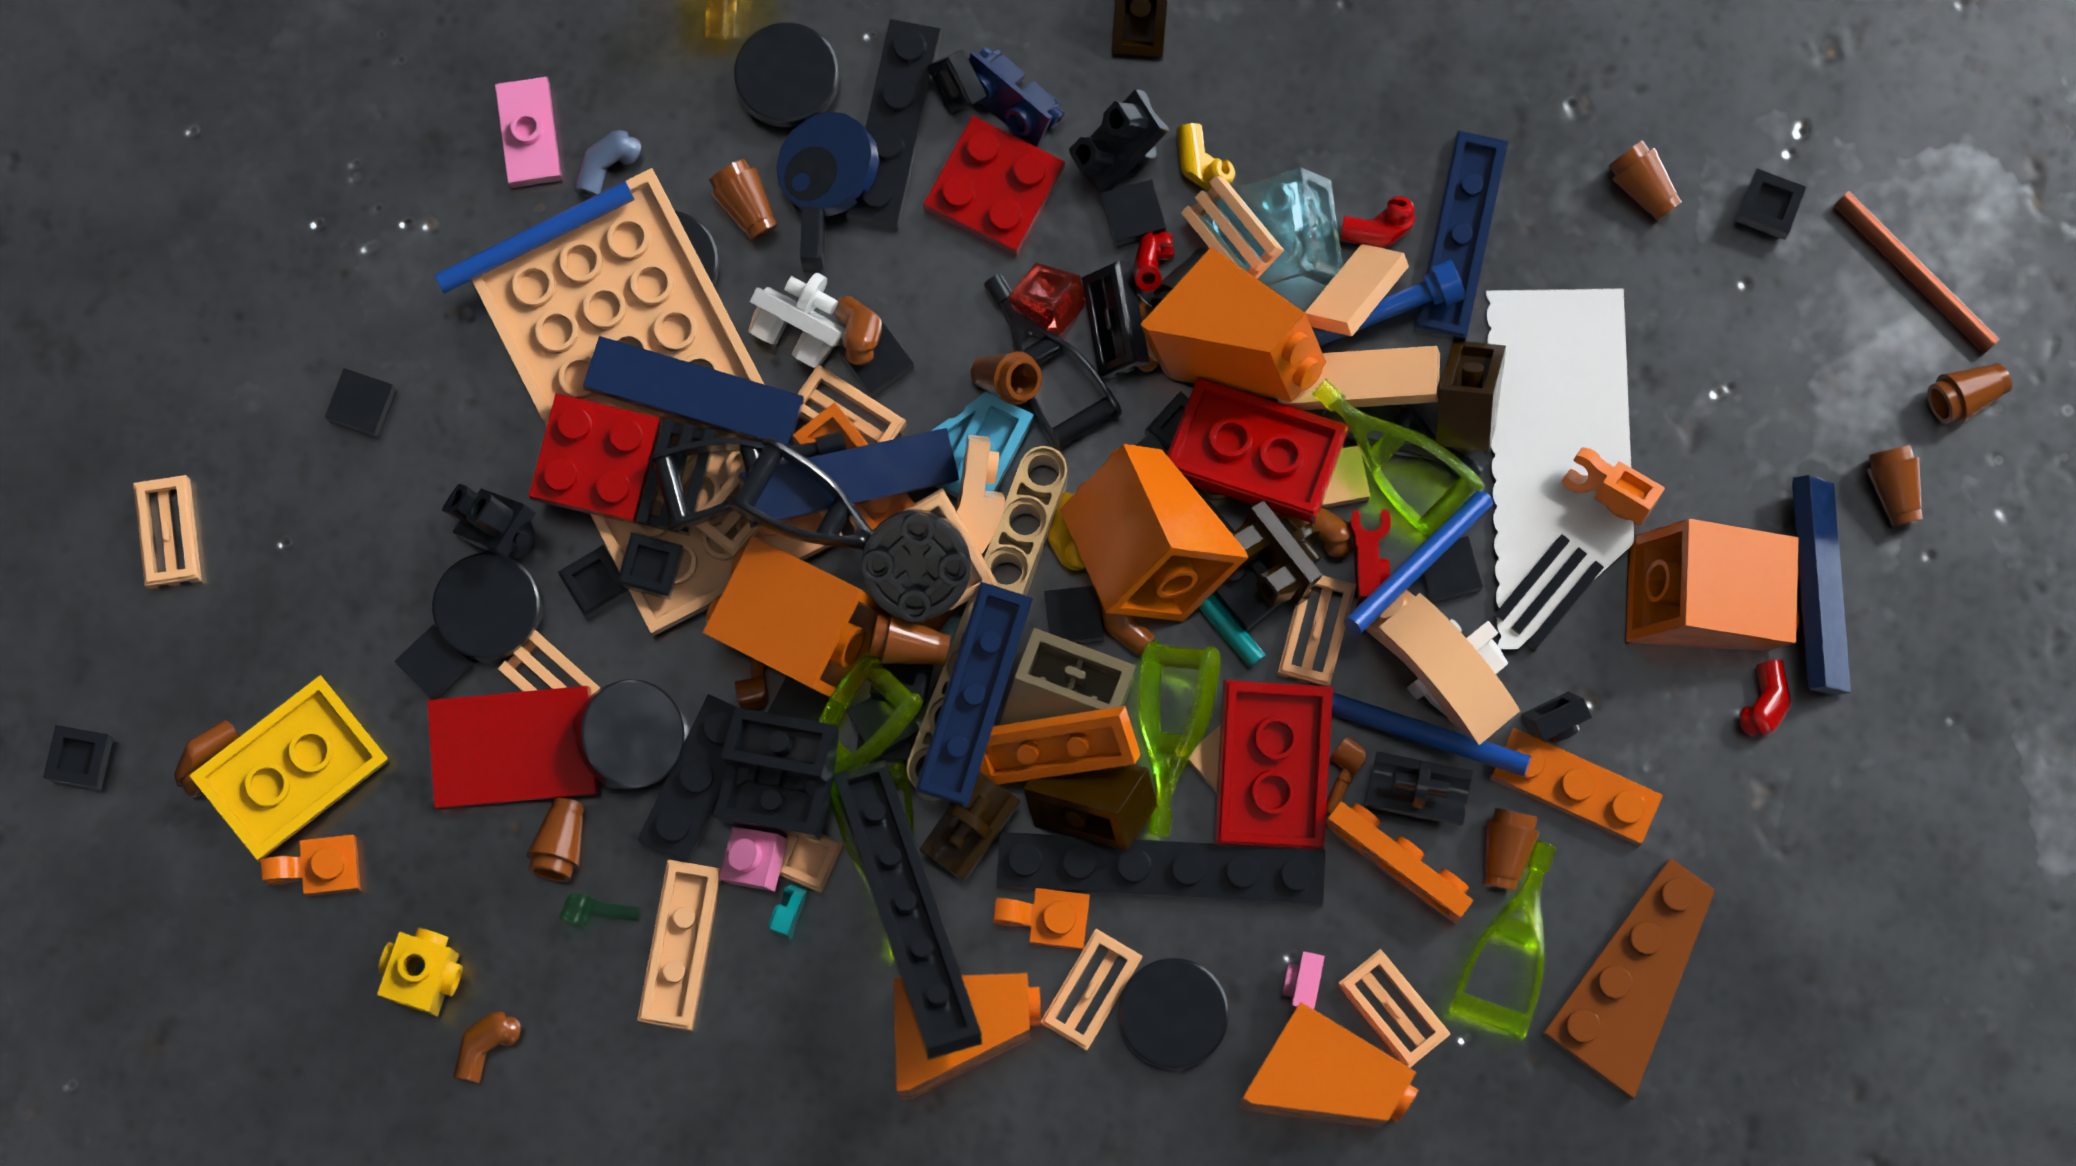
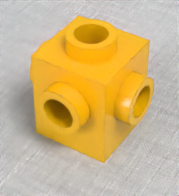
M417 927L415 936L399 932L396 942H388L381 955L378 973L384 976L377 995L387 1001L438 1017L445 995L452 997L458 987L463 969L462 965L457 964L460 954L446 947L449 938L439 933ZM425 963L423 972L416 976L418 966Z

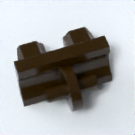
M1263 500L1250 509L1243 525L1232 534L1245 549L1249 557L1241 566L1243 567L1259 557L1268 571L1259 576L1256 585L1258 592L1268 605L1274 606L1292 599L1298 606L1310 598L1311 588L1322 577V573L1315 566L1320 561L1321 556L1312 546L1321 532L1312 523L1298 529L1289 516L1280 521Z
M979 771L968 807L951 803L920 847V852L965 882L1016 810L1021 800L998 786Z

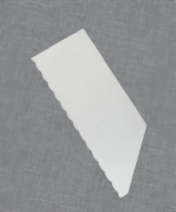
M1624 289L1486 291L1487 299L1490 302L1487 309V322L1491 327L1487 342L1488 344L1506 345L1496 427L1491 443V448L1495 453L1492 461V474L1496 479V483L1493 486L1492 494L1493 500L1497 505L1493 521L1498 531L1494 540L1495 552L1499 557L1495 566V575L1500 583L1496 591L1498 607L1500 608L1561 534L1570 540L1503 622L1497 618V628L1501 634L1498 643L1500 649H1519L1536 633L1595 561L1604 567L1597 575L1598 577L1634 544L1633 521L1621 519L1613 515L1606 505L1594 499L1598 491L1591 490L1586 493H1576L1566 488L1561 482L1570 468L1581 475H1588L1587 470L1583 466L1573 461L1582 447L1592 449L1613 467H1615L1618 461L1631 467ZM1578 547L1586 552L1587 555L1525 630L1519 635L1511 629Z

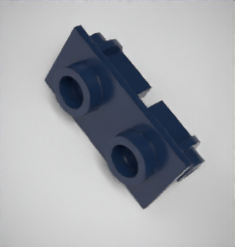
M985 47L979 54L975 50L971 52L968 60L987 95L977 102L983 104L1002 120L1012 133L1022 137L1027 143L1038 148L1048 126L1053 129L1064 118L1065 112L1059 108L1061 102L1052 97L1035 81H1032L1023 90L1019 89L1017 85L1023 81L1026 74L1006 58L999 49L992 51Z

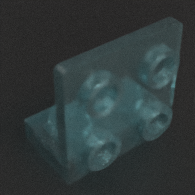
M1298 168L1233 188L1285 250L1258 280L1269 286L1303 276L1328 285L1343 267L1331 180L1306 169ZM1221 198L1216 204L1261 257L1266 251ZM1213 221L1216 232L1249 270L1250 264Z

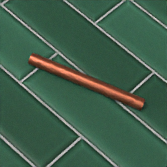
M1850 191L1837 201L1834 207L1983 354L1988 352L2000 340Z

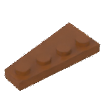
M1672 858L1666 861L1542 1033L1543 1036L1630 1100H1633L1636 1096L1715 892V889Z

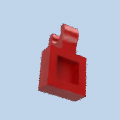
M1381 509L1379 515L1380 527L1373 531L1366 530L1361 525L1360 510H1353L1349 523L1354 535L1355 552L1353 559L1354 581L1357 584L1355 589L1356 607L1390 576L1389 559H1380L1379 543L1387 537L1391 527V515L1388 509Z

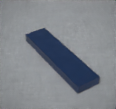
M1457 130L1426 274L1432 272V266L1451 259L1459 274L1467 298L1449 306H1446L1445 302L1434 305L1433 301L1419 306L1413 330L1415 333L1452 341H1466L1509 141Z
M602 336L598 338L583 383L584 389L590 392L752 440L762 441L764 438L770 437L785 445L791 444L804 403V396Z
M947 428L807 458L827 473L840 486L853 505L950 484L960 480ZM790 462L777 466L754 508L779 521L828 511L834 498L813 478ZM749 471L741 472L738 475L740 487ZM748 519L750 528L761 526L753 522L752 520Z
M1812 475L1794 477L1792 490L1796 537H1798V568L1807 686L1811 690L1830 695L1851 693L1835 486L1832 482Z
M984 582L980 583L917 783L916 792L968 807L1033 601L1032 597Z

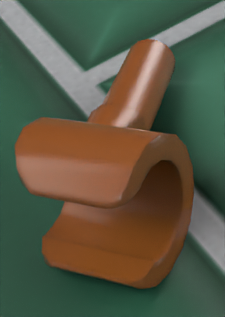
M753 658L750 667L752 678L735 681L736 697L740 708L750 710L763 708L769 701L765 680V664Z
M1346 737L1330 757L1332 761L1343 768L1327 800L1326 812L1331 814L1342 801L1349 783L1351 784L1353 777L1366 761L1365 749L1350 737Z

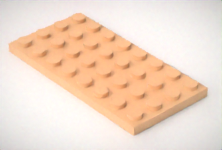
M653 168L626 180L635 199L634 201L472 280L546 428L555 394H560L659 417L661 426L663 419L667 418L683 425L688 423L695 425L696 428L716 430V439L736 438L752 440L590 392L583 387L599 336L764 384ZM673 435L670 447L678 446L681 437ZM793 439L790 445H796ZM725 450L712 452L696 512L702 511L743 464L740 451ZM698 454L690 455L687 458L681 481L686 498ZM660 486L652 511V515L660 516L664 501ZM827 511L781 522L815 533ZM730 513L713 519L711 524L718 528ZM590 514L619 572L631 532L684 546L685 550L670 600L628 589L652 636L708 609L712 601L723 593L732 575L731 565L734 559L694 526H692L690 536L638 524L637 521L635 524ZM744 516L726 537L732 541L749 521L748 518ZM762 527L754 536L801 560H805L831 547L794 540L765 527Z

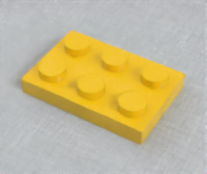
M320 675L189 776L259 863L260 859L268 856L389 762V760Z

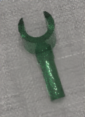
M574 893L567 897L560 913V919L586 929L592 913L602 917L638 921L640 907L608 904L603 901H597L582 893Z

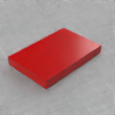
M1197 377L1167 456L1191 485L1253 505H1257L1264 500L1274 512L1315 524L1348 436L1349 425Z
M1223 680L1214 843L1324 850L1333 687Z
M577 686L427 700L434 807L443 809L599 794L598 778L589 771L582 761L573 730V720L591 696V687Z

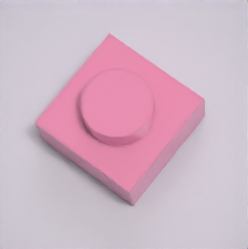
M732 827L719 879L732 885L775 892L788 839L774 833Z
M1303 951L1298 965L1288 963L1282 995L1292 997L1289 1011L1294 1012L1300 1001L1312 1009L1315 1008L1325 956Z

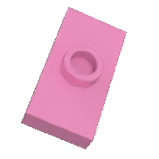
M547 77L495 84L507 178L510 188L562 181L550 86Z

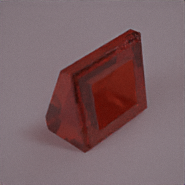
M1039 263L1034 264L1008 296L1011 304L1057 335L1063 334L1086 303L1080 275Z

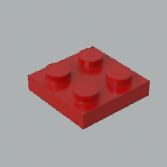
M972 115L923 204L924 210L1017 257L1064 171L1065 161Z
M555 394L528 496L534 501L635 524L650 468L648 458L654 453L661 426L660 418Z

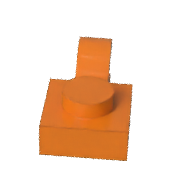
M1585 447L1580 449L1573 461L1583 466L1587 470L1588 475H1581L1570 468L1561 481L1566 488L1576 493H1586L1591 490L1598 491L1594 499L1606 505L1613 515L1621 519L1631 520L1640 526L1665 490V487L1624 463L1618 461L1615 467L1605 462L1598 453Z
M354 834L299 840L300 857L280 856L260 859L262 881H266V885L302 881L303 894L306 897L361 891L357 838Z
M1036 888L1033 904L1013 899L996 898L993 924L1030 928L1028 944L1083 951L1090 895Z

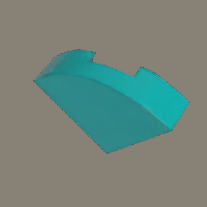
M789 884V886L784 888L781 903L775 906L768 923V927L773 935L789 941L792 940L809 893L808 889L794 884Z

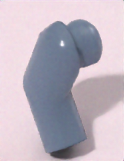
M616 130L591 145L585 151L574 191L589 198L600 194L608 167L618 160L625 165L634 163L637 160L641 150L638 139L629 137L627 131Z

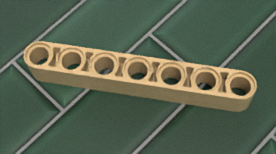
M1034 447L1025 453L1020 461L1004 504L999 526L990 541L984 557L991 572H993L995 567L1006 562L1018 566L1022 571V575L1016 582L1008 585L997 582L994 586L1026 596L1048 540L1047 536L1063 492L1067 488L1068 468L1066 460L1058 450L1052 447ZM1047 465L1054 468L1059 476L1052 484L1041 486L1032 482L1029 474L1035 467ZM1021 514H1031L1040 522L1039 528L1029 535L1016 533L1010 524L1015 517ZM976 596L967 602L945 665L941 671L908 759L906 770L910 786L915 794L924 800H941L915 791L919 780L917 772L920 766L924 764Z

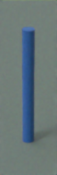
M626 181L434 276L443 294L635 199Z
M1483 490L1476 491L1344 619L1346 629L1356 636L1365 631L1493 506L1491 496Z
M1333 692V715L1525 777L1532 756L1486 741L1478 745L1467 735Z

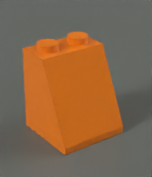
M1212 247L1140 324L1157 360L1160 362L1159 364L1164 374L1172 380L1195 384L1197 377L1252 395L1292 402L1302 390L1309 389L1317 382L1326 364L1306 313Z
M1122 444L1109 455L1108 460L1089 480L1077 488L1076 493L1060 509L1106 613L1184 622L1249 558L1242 545L1161 449Z
M1690 518L1635 535L1634 544L1629 548L1626 642L1767 651L1795 644L1796 631L1799 626V613L1797 611V579L1799 577L1798 537Z
M751 536L747 546L742 547L734 557L731 565L732 575L723 593L718 595L710 604L706 615L707 624L702 633L847 706L871 656H868V649L876 615L880 613L890 616V613L882 609L863 590Z
M1028 973L963 975L962 978L982 1032L983 1044L929 1060L901 979L893 978L896 1091L900 1098L913 1099L1031 1040L1030 1026H1041L1040 987H1029Z
M1300 1001L1238 1106L1247 1112L1380 1128L1389 1119L1397 1123L1406 1113L1418 1092V1089L1410 1085L1417 1072Z

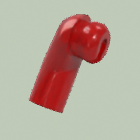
M1397 196L1391 198L1387 203L1388 207L1373 220L1344 215L1340 241L1379 248L1390 247L1411 230L1415 222L1414 204L1406 197Z
M1165 231L1153 235V232H1149L1140 239L1133 265V275L1137 286L1141 290L1153 291L1161 284L1162 276L1158 260H1170L1175 255L1172 235L1169 232Z
M1771 660L1756 665L1762 694L1753 707L1743 708L1739 715L1742 730L1748 735L1753 736L1760 732L1763 735L1774 732L1790 710L1791 697L1783 660Z

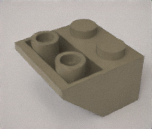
M1033 628L1014 677L1000 725L1124 706L1135 678L1136 665Z

